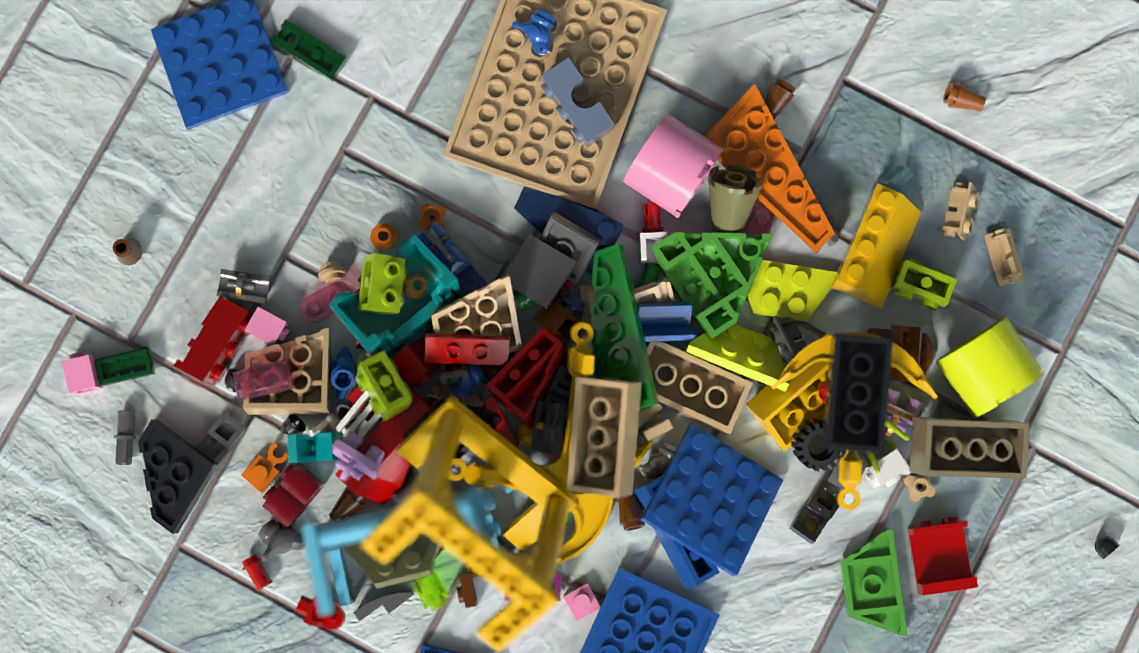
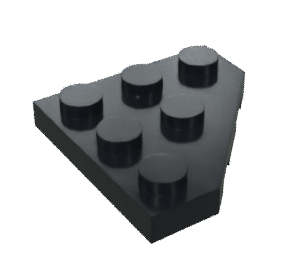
M151 419L138 441L139 452L143 453L145 464L143 473L146 490L150 491L151 517L170 533L177 534L219 464L159 420Z

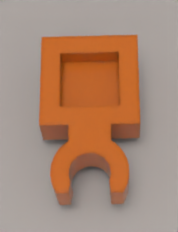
M274 443L269 447L267 458L259 454L241 474L261 493H264L280 475L281 472L276 466L285 463L289 459L288 452L281 458L275 456V450L280 446L278 443Z

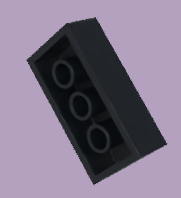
M838 333L831 336L822 448L884 453L893 339Z

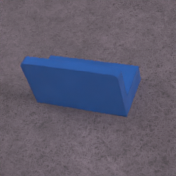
M690 301L637 303L645 342L696 339V333L690 326L692 304Z

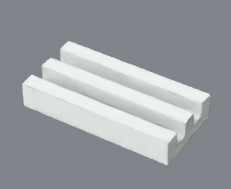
M367 391L363 393L335 429L338 432H342L344 434L343 437L350 431L355 432L373 410L369 403L349 429L346 427L370 398ZM375 414L358 436L364 439L382 416Z

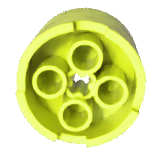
M1004 317L983 329L936 361L973 418L997 407L999 403L1007 400L1014 394H1018L1041 378L1044 373L1008 317Z

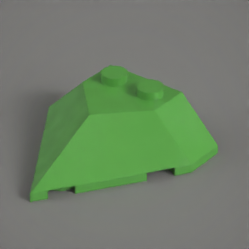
M674 232L651 248L665 278H668L671 287L681 301H690L692 304L691 317L713 339L736 324L773 234L704 232L702 234Z

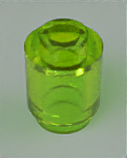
M432 571L430 576L413 580V588L424 609L430 607L434 611L447 604L445 598L449 597V594L438 573L434 574Z

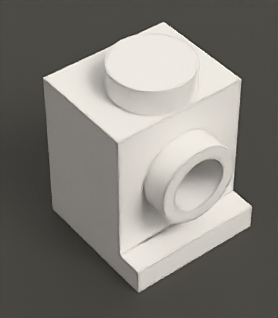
M891 449L877 459L881 472L877 474L873 465L869 464L866 467L868 474L865 476L875 489L884 484L889 487L901 479L898 474L908 475L911 472H909L910 467L899 451Z

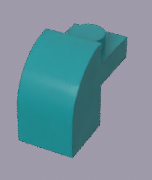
M342 432L316 434L312 437L309 434L288 435L289 463L338 461L340 458L332 454L334 450L333 444L337 439L342 440L344 434Z

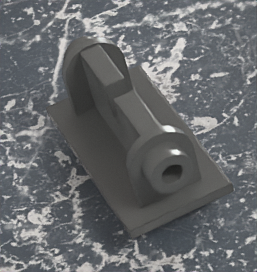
M777 315L774 316L770 335L772 341L775 344L778 343L781 349L780 353L783 363L788 365L807 344L805 340L794 342L802 339V334L795 320L785 317L780 322Z

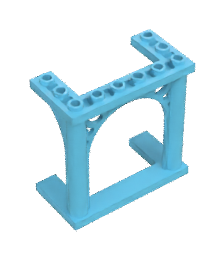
M475 487L467 489L468 493L454 495L453 499L466 521L506 552L505 546L500 547L498 536H502L500 521L493 518L492 509H496L493 492H488L487 488ZM395 509L338 522L313 523L302 526L320 616L336 611L324 552H329L339 605L345 606L354 603L342 545L363 541Z

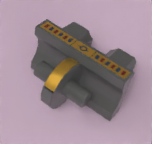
M221 269L216 296L266 304L271 277Z

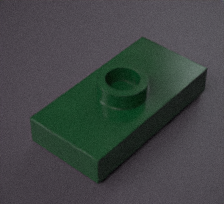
M149 347L94 359L99 384L102 387L156 374Z

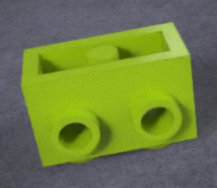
M378 253L364 256L358 311L387 316L400 313L404 303L402 287L407 276L406 259Z
M909 259L900 263L890 289L896 291V296L902 299L912 300L914 298L922 301V306L931 310H937L948 305L957 279L950 277V274L940 269L932 270L924 267V264L920 261Z
M384 351L359 363L356 381L363 392L367 391L371 397L369 402L376 415L380 414L383 420L386 421L409 409L412 400L411 390L405 382H402L395 363L387 357Z

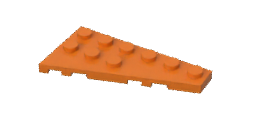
M754 84L704 137L724 149L719 155L718 162L725 169H727V165L744 166L756 171L758 179L762 176L763 187L757 199L817 254L835 235V232Z

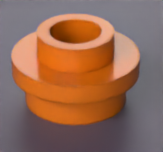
M381 223L372 229L370 239L377 249L389 250L395 246L398 235L392 225ZM387 232L389 235L386 241L379 240L380 233Z

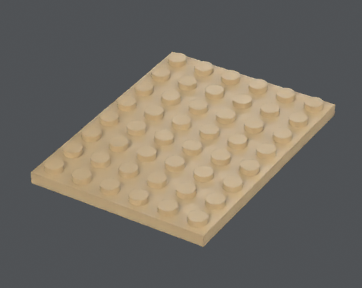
M500 0L446 145L443 158L522 186L550 193L596 211L667 10L640 0ZM536 9L542 10L556 19L553 24L554 28L550 30L552 34L550 49L553 52L548 53L546 56L537 55L526 34L522 30L512 27L513 22L524 23L530 21L531 15L535 13ZM568 57L584 79V86L578 89L572 96L574 104L580 108H590L600 102L615 123L613 131L588 148L584 142L578 143L571 132L573 126L569 120H562L556 111L558 104L553 97L548 99L540 87L543 84L542 75Z

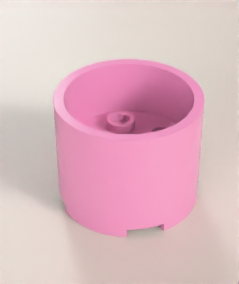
M668 113L644 144L623 182L679 218L709 175L710 170L714 167L724 149Z

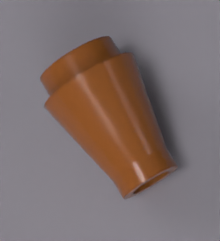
M951 82L945 90L943 102L948 104L949 108L981 112L985 106L986 97L976 93L960 82L956 84Z

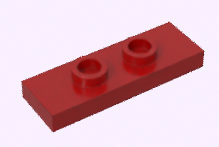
M426 333L424 363L506 365L508 363L509 336Z

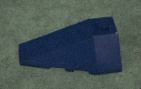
M526 186L523 187L514 207L541 234H543L551 215L556 212L601 239L596 251L616 245L624 226L623 223L550 193ZM594 256L586 270L593 274Z

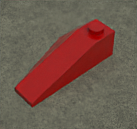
M414 390L411 391L412 400L409 409L383 421L357 449L364 456L372 445L384 451V457L376 479L374 480L363 473L359 481L352 476L343 481L340 479L343 470L339 469L335 475L354 494L386 505L392 498V494L396 493L403 486L411 463L396 451L398 446L404 441V432L432 408Z

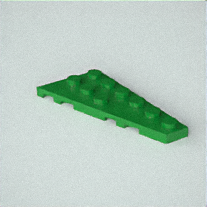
M616 244L594 252L592 274L594 294L593 303H590L589 313L592 314L591 327L594 335L593 339L587 344L594 355L593 374H589L587 377L642 382L639 410L657 405L659 401L624 247L621 244Z

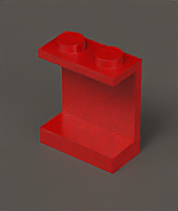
M958 516L941 518L942 524L932 525L931 520L914 522L915 528L907 529L918 595L926 596L979 588L977 576L971 575L963 528L968 527L967 521H959Z

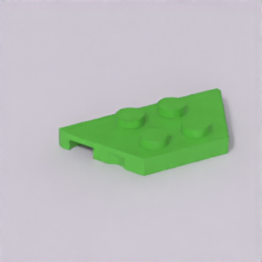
M886 529L840 560L847 616L901 636H908L893 529Z

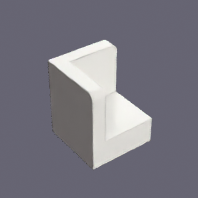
M667 232L640 233V265H645L646 263L659 265L651 247L668 237Z

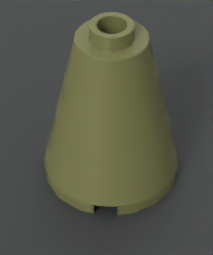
M727 165L725 170H719V166H716L710 170L708 184L713 233H742L763 187V178L761 176L758 179L756 171L738 165Z

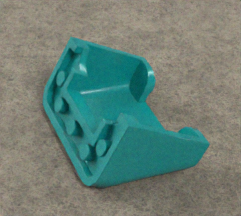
M415 234L410 239L403 240L397 247L396 257L406 259L405 267L407 269V276L402 287L404 303L399 314L387 316L358 311L360 292L355 295L352 291H342L329 304L332 311L371 357L384 351L387 357L392 359L404 347L415 343L433 328L431 313L463 298L457 278Z

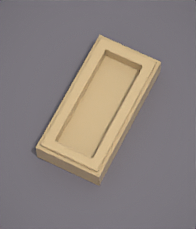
M665 419L644 430L641 435L644 441L648 442L673 429V426L669 419Z

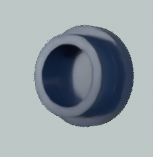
M568 292L565 297L562 296L559 299L563 303L562 306L568 309L574 316L576 313L579 315L584 313L583 308L586 304L572 293Z

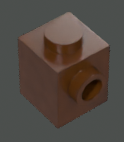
M552 301L547 309L541 307L532 318L541 328L545 327L564 345L571 339V327L575 323L580 322L568 309L555 301Z

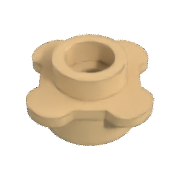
M909 475L904 479V484L910 493L909 498L911 501L918 502L922 497H933L936 490L930 482L931 476ZM918 484H922L921 489L917 487Z

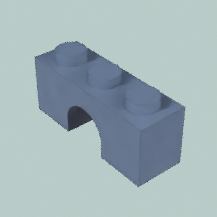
M569 57L542 75L543 84L540 86L548 99L553 97L558 104L556 111L563 121L569 120L573 126L571 132L579 144L584 142L588 148L614 130L615 123L600 102L590 108H580L572 101L573 94L584 86V79Z

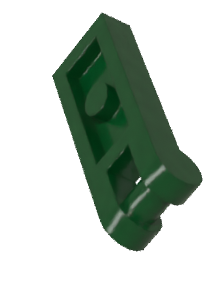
M285 19L281 24V31L278 35H274L270 42L333 82L347 62V58ZM290 35L296 36L292 44L287 42Z

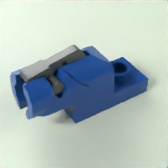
M438 222L433 223L427 232H422L418 236L419 240L457 278L463 297L488 285Z

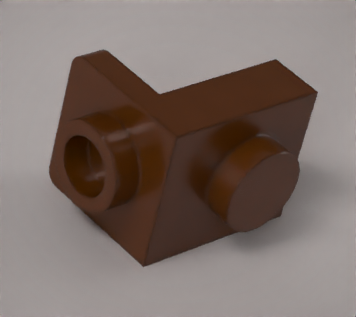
M472 567L464 568L465 573L459 575L461 586L456 587L459 603H465V608H470L478 605L473 578L482 575Z

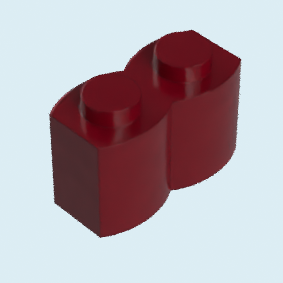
M297 463L295 466L290 464L280 476L283 478L277 488L273 485L263 496V499L266 501L262 507L286 527L293 525L325 486L323 481L301 463Z

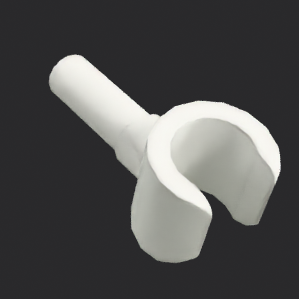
M330 413L318 426L309 430L308 434L312 437L325 428L329 432H334L341 419L334 413Z

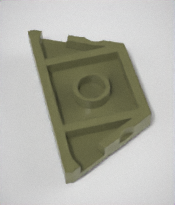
M422 529L385 564L362 547V541L342 545L346 553L352 557L361 571L368 576L372 584L378 589L432 575L435 565L434 559L439 553L441 543Z

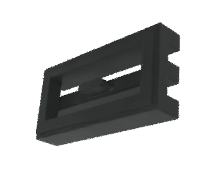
M439 363L441 384H447V379L452 378V383L458 382V377L462 376L463 381H468V364H461L462 369L458 370L457 364H451V371H446V364Z

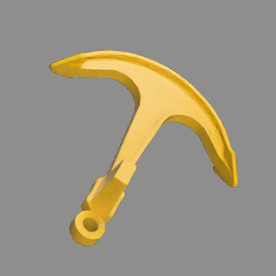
M577 322L570 329V337L575 344L567 347L566 355L567 370L572 376L562 449L554 461L538 465L565 488H567L576 377H587L589 374H593L594 355L592 350L586 345L593 339L594 332L592 327L584 322ZM581 328L586 330V335L583 338H579L577 335ZM653 440L636 447L634 469L654 443ZM570 491L578 498L596 495Z
M843 332V333H838V334H848V335L880 337V336H877V335H873V334H869V333H863V332ZM832 335L816 340L801 350L785 367L771 388L775 389L778 385L798 376L814 363L829 362ZM893 343L891 367L896 368L913 385L929 394L933 399H936L937 395L934 393L926 375L916 361L905 350ZM845 450V454L839 459L838 482L844 488L839 491L837 502L841 508L846 510H854L861 501L860 494L854 489L862 483L861 471L863 461L857 455V451ZM848 493L852 494L854 498L851 504L844 502V496Z
M453 459L451 467L454 464L458 465L459 473L457 475L452 474L450 468L449 480L451 481L465 479L467 484L477 485L488 489L500 485L523 492L491 466L476 462L466 466L463 460ZM593 495L579 498L578 505L571 510L575 518V529L571 537L561 544L557 565L581 554L596 540L610 515L613 497Z

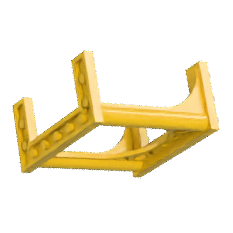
M451 396L398 446L396 452L417 469L422 466L404 501L363 539L361 546L385 564L422 529L511 598L508 603L480 625L477 631L479 637L500 652L558 603L560 595L553 591L552 587L567 515L578 505L579 498ZM459 441L535 501L534 504L504 529L502 535L522 552L535 542L532 552L524 555H515L501 550L472 527L459 511L449 485V472Z

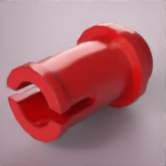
M656 203L643 204L645 227L642 228V232L654 233L664 231L660 220V206Z
M254 554L242 561L244 566L242 570L246 569L256 590L259 591L273 581L262 565L261 557L258 558L257 554Z

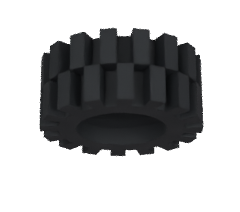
M813 418V422L809 420L804 421L805 426L799 425L797 427L800 430L799 433L794 432L792 436L795 441H791V446L795 449L793 450L794 455L803 465L809 469L812 468L814 471H819L820 468L823 471L829 470V465L835 467L836 463L834 461L836 459L839 460L842 457L839 455L840 452L845 453V450L825 449L821 454H812L809 450V443L813 437L823 435L824 419Z

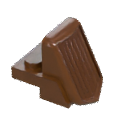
M891 325V329L870 328L867 330L869 334L893 339V343L905 350L916 361L924 374H927L936 356L928 336V328ZM891 367L890 381L910 382L896 368Z

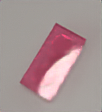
M288 360L233 372L239 401L295 388Z

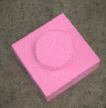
M588 583L563 596L576 621L600 609V605Z

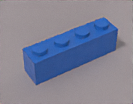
M662 476L633 490L644 511ZM653 528L685 589L698 586L720 573L717 566Z

